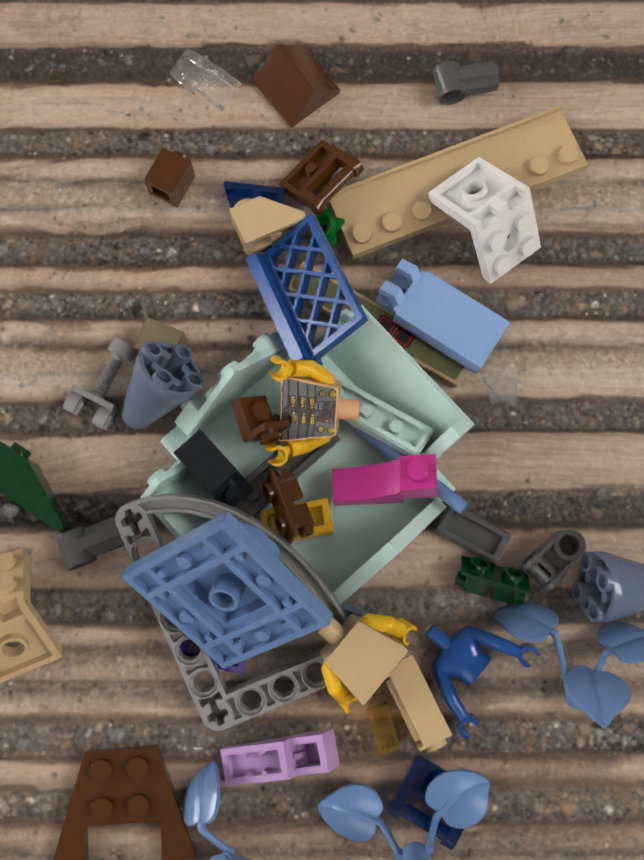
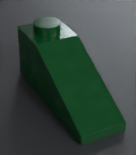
M0 441V493L58 532L64 533L72 530L39 465L29 459L32 453L16 442L9 446Z

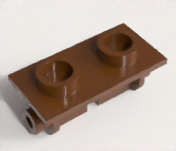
M274 468L270 469L263 484L264 497L268 504L272 503L275 510L274 520L279 535H284L286 541L291 545L298 533H300L301 538L314 534L313 527L315 523L306 502L295 506L292 502L303 498L296 475L291 473L290 469H284L279 471L276 476Z

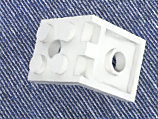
M481 157L476 158L428 192L432 204L471 231L482 276L490 284L541 248L530 187Z

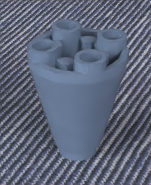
M147 341L142 346L135 360L123 404L122 418L128 426L134 429H143L189 400L203 386L204 380L200 369L192 359L193 353L187 346L183 344H176L174 346L161 341Z
M604 551L584 552L580 558L581 566L579 568L578 581H575L572 585V596L575 602L581 603V607L591 622H610L644 612V564Z

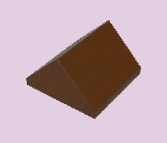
M276 44L253 79V84L291 128L340 93L337 85L302 45Z

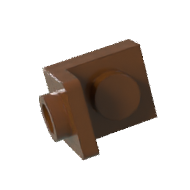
M265 395L238 398L231 403L244 443L259 441L260 445L273 443L280 439L279 433L290 427L288 420L274 421Z

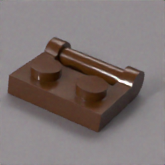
M321 140L279 183V186L283 193L306 205L313 213L320 216L327 209L326 204L353 177L357 178L364 171V167L357 158ZM340 167H342L343 169L321 190V192L318 195H315L314 193Z

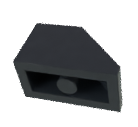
M200 429L173 452L214 499L235 507L253 490L239 471Z

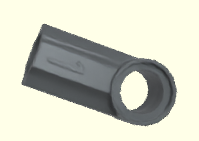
M446 61L437 65L433 70L438 99L443 105L458 103L467 95L497 91L499 87V70L497 63H494V61L460 66L456 61Z
M115 516L87 528L78 527L56 537L68 571L86 566L96 561L98 556L124 546V542L116 527Z

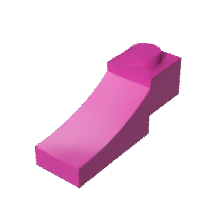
M436 455L399 456L400 459L379 464L332 469L334 506L403 503V499L438 497Z

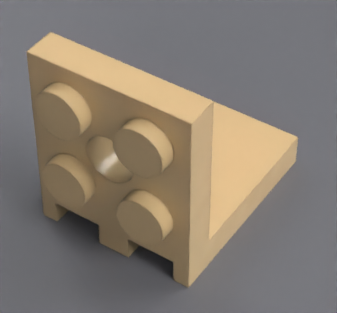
M24 547L0 555V683L62 658V647L31 603L30 556ZM10 641L21 642L20 645L15 647L4 645Z

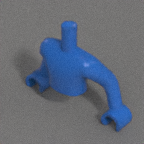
M432 625L425 634L426 637L442 649L432 664V672L443 699L458 720L459 734L465 739L471 738V735L462 727L463 724L469 721L480 727L479 721L474 714L466 711L450 680V676L457 678L467 687L476 680L491 660V657L483 651L479 643L493 650L518 658L522 666L528 668L531 665L522 658L523 653L527 650H532L540 656L536 646L531 643H523L519 646L473 626H464L451 639L435 625Z

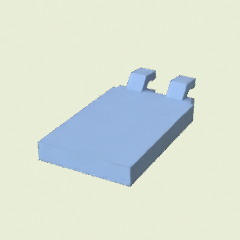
M402 258L391 278V281L397 285L386 280L379 289V295L376 297L375 302L390 313L395 314L393 318L394 323L477 374L510 322L431 272H424L422 270L419 272L416 265Z

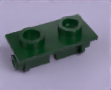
M461 556V572L458 571L455 578V585L460 586V590L484 596L487 586L493 587L490 594L491 599L513 606L516 603L523 604L525 595L530 594L528 575L524 574L521 570L514 567L503 568L493 565L481 557L470 558Z

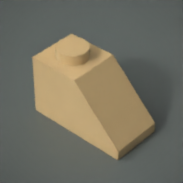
M261 196L253 199H242L229 209L233 226L247 256L273 246L306 217L304 211Z

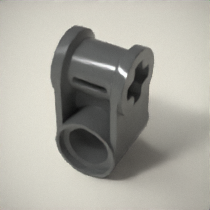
M576 530L557 531L522 562L519 569L522 572L527 571L541 585L540 590L543 593H547L560 582L566 572L583 556L586 550L585 539ZM563 536L569 537L573 542V550L569 555L562 553L559 548V541Z

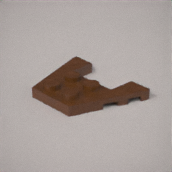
M158 745L87 750L84 752L53 860H89L88 826L160 821L162 860L195 859L197 855L194 841L190 838L184 821L183 811L179 808L173 791L174 787Z

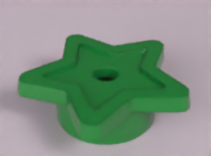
M327 206V209L320 216L316 214L314 216L317 218L321 228L327 225V229L323 230L329 244L335 246L337 244V231L345 225V220L333 217L329 206Z

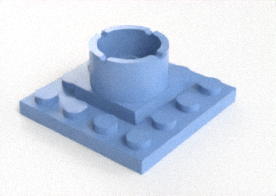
M229 511L222 513L131 563L121 575L130 586L223 669L329 626L333 615L280 562V551L275 542L270 540L268 535L259 528L240 523Z

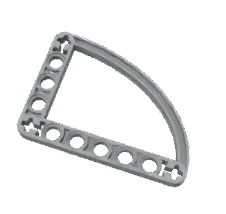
M166 493L149 495L129 501L120 507L116 513V527L133 563L141 559L138 554L140 543L145 541L151 542L157 549L164 546V542L151 514L178 512L213 519L229 511L240 523L259 528L268 535L270 540L275 542L280 551V561L333 613L332 617L342 625L348 618L320 575L296 549L265 524L235 507L214 499L192 494ZM128 509H131L134 514L140 513L142 515V518L137 522L140 531L143 532L148 528L150 532L142 534L135 541L131 538V536L137 533L135 525L132 522L126 523L124 520L129 514ZM151 604L205 726L211 730H225L326 687L324 677L316 680L310 678L306 673L308 666L312 663L323 664L324 659L320 654L321 650H318L227 688L217 663L201 648L199 654L193 657L182 653L181 643L190 638L174 624L170 623ZM200 672H208L213 676L215 683L210 688H200L195 683L194 677ZM282 676L289 677L294 682V687L287 693L278 692L274 688V682L277 678ZM248 690H254L261 696V701L256 706H247L241 700L242 694ZM215 694V702L220 710L226 708L224 718L222 719L217 714L211 716L213 702L210 697Z

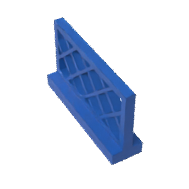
M309 213L263 255L254 252L246 259L290 359L314 360L323 365L321 357L368 321L314 215ZM311 229L312 237L309 247L300 246L303 234ZM287 250L289 253L285 268L279 267L275 259ZM298 252L307 253L303 270L294 269ZM317 254L325 256L322 272L312 271ZM292 275L301 276L297 293H291L289 290ZM311 277L320 278L316 296L306 295ZM329 279L337 280L339 284L335 299L325 297ZM305 300L314 301L309 320L303 319L301 315ZM323 303L333 304L329 323L319 321ZM342 306L350 307L354 317L346 324L338 325ZM317 326L327 328L324 341L316 347L313 340Z

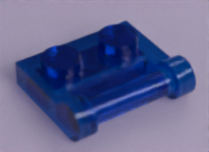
M416 753L397 792L389 803L387 813L395 818L400 816L429 833L432 817L406 802L410 794L426 802L425 793L430 782L436 776L448 770ZM439 822L435 837L441 840V845L453 850L464 829L453 828Z

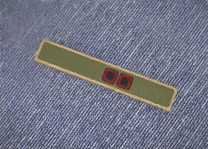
M305 262L301 263L298 270H303ZM313 267V270H312V271H314V272H321V271H319L318 269H316V268ZM300 275L292 277L289 286L291 293H297L301 279ZM310 278L306 295L316 296L320 278ZM329 279L326 298L335 299L339 285L337 280ZM353 290L360 305H363L423 370L456 388L467 369L466 367L394 323L393 318L395 314L390 313L378 303ZM304 301L311 306L314 304V301ZM323 303L321 312L330 316L333 304ZM342 306V310L346 308L349 311L351 310V308L348 306Z

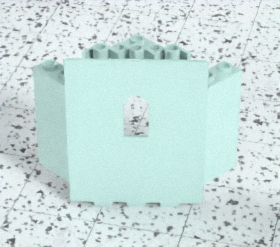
M361 305L368 321L321 357L323 362L321 366L341 379L435 429L432 439L421 455L435 454L437 461L475 424L368 310ZM346 308L341 311L338 325H344L354 317L352 310L349 311ZM278 331L270 335L266 332L258 337L252 345L255 349L244 361L240 363L233 361L223 367L217 374L219 380L206 393L200 396L195 394L181 404L182 412L174 421L177 426L160 441L177 461L169 470L159 469L147 480L149 486L141 498L149 495L176 493L192 494L214 499L173 453L199 429L231 462L244 479L274 453L265 450L266 445H260L259 441L244 443L231 403L238 398L265 395L271 413L280 415L281 381L274 380L267 373L268 371L276 372L281 367V364H274L270 361L273 355H278L287 362L290 360ZM326 332L318 339L314 337L313 341L316 347L324 341ZM342 419L339 421L337 432L340 441L297 479L303 493V498L292 501L293 504L328 498L334 534L294 541L291 544L320 575L340 605L400 553L447 508L439 497L403 499V503L334 506L332 469L360 467L392 461L354 431V426ZM437 469V479L454 491L456 488ZM272 503L266 506L263 510L273 508ZM261 512L254 517L260 522H262ZM154 513L176 539L211 520V518L190 513Z

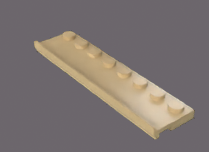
M559 105L343 187L329 201V206L336 218L345 220V225L341 227L340 232L352 259L354 260L455 221L454 218L431 203L428 192L478 157L530 187V191L585 171L588 163L562 112V106Z

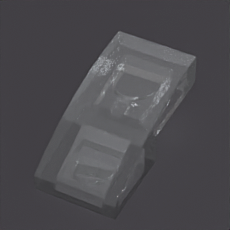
M188 48L169 72L171 77L192 94L200 93L220 111L225 108L242 84L221 67Z

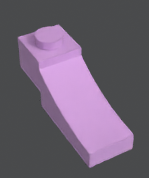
M334 728L301 732L291 736L231 745L220 749L226 786L289 780L299 775L327 773L340 766Z

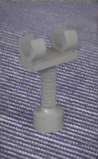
M115 337L108 347V350L111 352L110 361H108L107 367L103 370L104 373L101 374V379H98V385H95L92 392L73 385L72 392L67 396L63 404L64 410L76 416L82 411L86 399L100 405L101 407L95 413L92 424L105 431L110 427L115 413L117 414L119 410L117 406L104 400L105 392H107V389H109L116 377L118 369L122 366L121 363L125 361L131 362L136 354L133 346Z

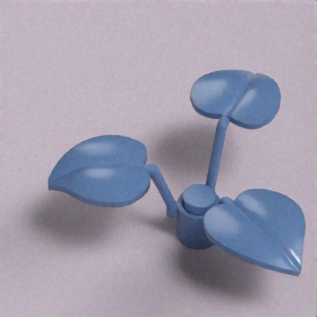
M523 602V604L516 603L515 606L509 604L495 612L493 619H496L507 633L519 640L539 642L547 639L549 635L552 636L561 667V679L564 680V700L567 705L574 709L582 710L603 729H606L614 717L628 705L631 697L629 685L619 676L601 670L608 656L613 653L620 661L625 663L644 662V629L622 622H611L603 625L598 631L597 639L601 645L607 648L602 651L594 671L584 665H577L572 670H568L558 630L554 628L559 623V617L553 610L539 603Z
M213 760L195 775L186 789L183 800L184 821L190 827L197 826L200 834L223 851L222 854L214 855L209 860H252L234 855L235 848L226 845L206 827V824H210L215 820L220 805L219 769L217 761Z
M467 769L449 770L436 776L428 785L425 793L426 803L437 811L432 817L427 842L424 845L420 842H411L403 849L399 848L385 821L379 818L383 810L382 799L368 785L351 783L340 787L319 802L318 811L323 820L336 833L348 840L357 842L370 840L375 834L377 825L381 828L390 844L395 860H431L439 820L443 817L447 825L457 829L470 828L476 825L483 818L488 807L490 780L478 772Z

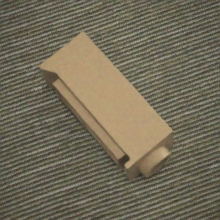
M408 652L388 675L385 682L420 752L426 749L430 753L446 745V738L450 737L452 733L413 654Z

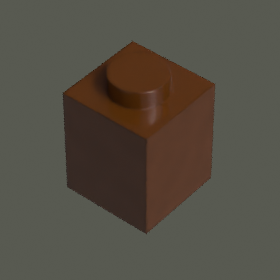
M162 148L144 179L149 194L178 208L195 178L191 160L182 152H171Z

